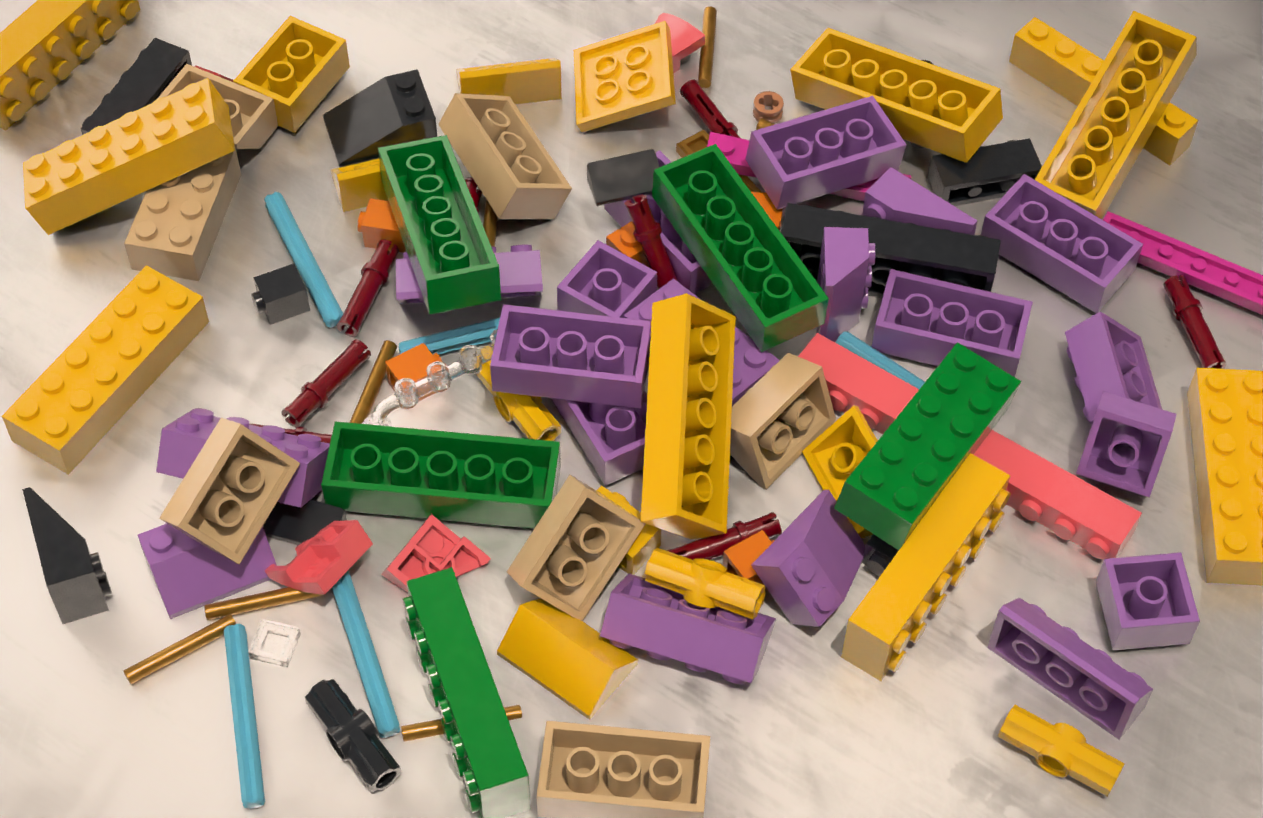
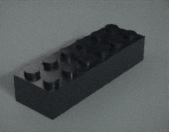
M787 203L781 234L816 281L824 227L868 228L869 243H875V264L871 265L872 281L871 287H868V296L883 298L891 269L991 292L1001 242L999 239L953 232L948 229L919 226L913 223L884 220L878 217L850 214L843 211L827 210L809 205Z

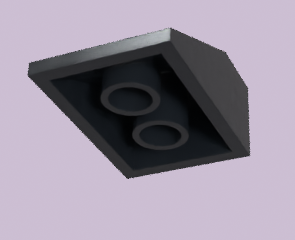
M418 69L386 76L323 114V120L339 168L378 159V148L437 137L436 117Z
M31 487L22 489L45 583L62 624L109 611L105 596L112 594L99 553L91 554L86 539Z

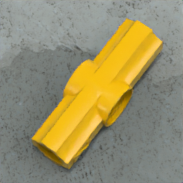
M491 350L482 355L478 363L474 365V371L493 395L495 405L502 417L507 422L514 421L528 439L555 441L562 433L561 425L542 403L541 397L492 391L490 363L493 351Z
M660 548L653 550L650 559L647 561L644 573L646 576L645 581L683 594L684 600L693 605L704 608L720 607L750 619L757 617L766 594L765 585L726 572L727 568L718 562L699 558L692 560Z
M1016 704L1011 708L997 736L1034 756L1037 764L1047 773L1061 778L1069 775L1107 797L1125 763L1086 743L1084 735L1075 727L1066 723H1055L1053 725Z

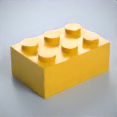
M289 16L233 82L273 98L278 126L295 133L350 68L346 39Z

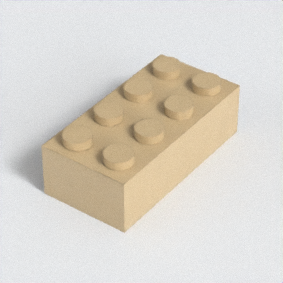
M455 93L438 125L443 133L447 135L450 144L493 208L494 213L499 219H555L572 187L511 97Z
M236 148L235 151L146 191L124 242L132 270L141 271L147 265L166 276L194 281L200 280L241 177Z
M546 721L536 796L538 817L704 818L711 736Z

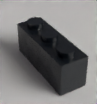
M1030 138L1017 141L1010 140L1005 143L980 146L967 163L944 154L932 155L928 180L935 195L953 206L1002 198L1023 174L1035 180L1042 165Z

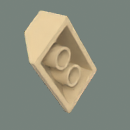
M189 64L183 67L157 98L167 97L184 89L189 84L209 78L229 106L236 149H260L278 127L273 98Z
M787 353L732 406L730 454L761 488L767 489L802 454V450L836 420L822 366Z
M220 418L159 519L218 554L240 564L300 463L242 424Z
M569 475L507 570V573L522 588L572 617L583 621L645 526V523L574 476Z

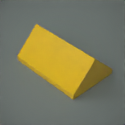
M556 58L456 69L460 94L510 96L515 104L562 99L560 60Z
M379 158L330 170L343 212L367 207L370 198L388 201L381 180Z
M853 405L802 450V453L822 489L829 490L837 501L847 478L878 440L859 407ZM849 519L861 539L873 535V533Z
M541 598L520 604L497 649L498 656L589 720L638 665L639 661L624 649L612 645L609 639L601 637L599 632L580 619L572 617Z

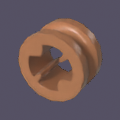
M764 91L755 97L753 117L756 121L759 122L763 118L775 124L781 120L784 102L779 94ZM765 106H770L772 110H766Z

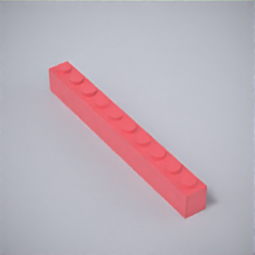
M816 333L798 356L822 366L834 410L845 413L853 405L858 406L870 428L881 434H884L919 390L819 333ZM994 430L989 433L973 454L1010 475L1006 491L1010 492L1011 495L1006 505L1019 511L1026 519L1036 521L1051 529L1058 537L1070 540L1081 546L1095 558H1118L1136 530L1141 512Z

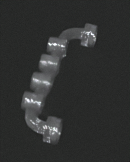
M498 329L491 333V344L481 349L475 345L463 346L459 350V361L449 366L441 361L431 363L427 367L426 378L416 383L409 378L398 380L394 385L395 394L380 402L374 408L371 415L363 421V424L392 426L388 415L399 408H414L418 404L420 397L431 391H446L450 387L451 381L463 374L470 376L478 374L482 370V364L492 359Z

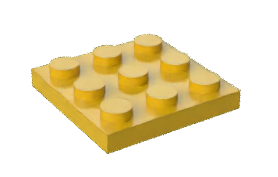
M666 21L573 50L576 125L581 132L676 104L671 32Z

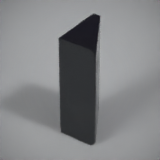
M654 149L588 163L587 182L596 206L631 199L637 195L652 194L654 169L659 168Z
M309 500L302 507L277 502L265 521L263 529L268 537L300 545L314 537L331 522L345 521L347 518L343 508L314 500Z

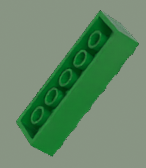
M447 135L378 148L382 184L429 315L501 300L499 264Z
M716 144L654 169L653 199L761 353L825 323L829 298Z
M957 342L847 478L834 509L900 550L970 453L974 454L1008 410L1022 381Z
M335 421L321 484L325 504L340 507L350 512L425 519L432 514L438 520L535 529L557 495L561 469L560 442Z
M453 568L406 581L409 597L402 598L407 615L405 617L411 639L416 640L419 649L417 650L421 669L423 673L428 674L430 681L429 690L434 706L440 708L442 715L440 719L447 742L451 741L455 752L453 753V759L459 777L464 776L467 787L465 793L471 812L479 811L481 818H507L531 810L529 775Z

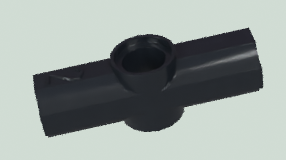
M334 679L322 680L315 684L305 696L306 704L326 729V735L343 761L349 760L372 792L376 790L383 791L392 785L401 774V768L379 740L378 731L369 716L362 709L357 710L348 696Z

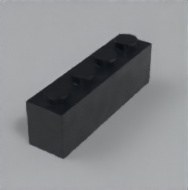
M154 38L147 48L140 52L138 59L129 70L121 75L119 82L111 92L103 97L101 104L93 114L84 120L80 128L82 135L90 132L95 127L104 126L117 120L128 112H134L152 104L186 64L192 66L189 50Z

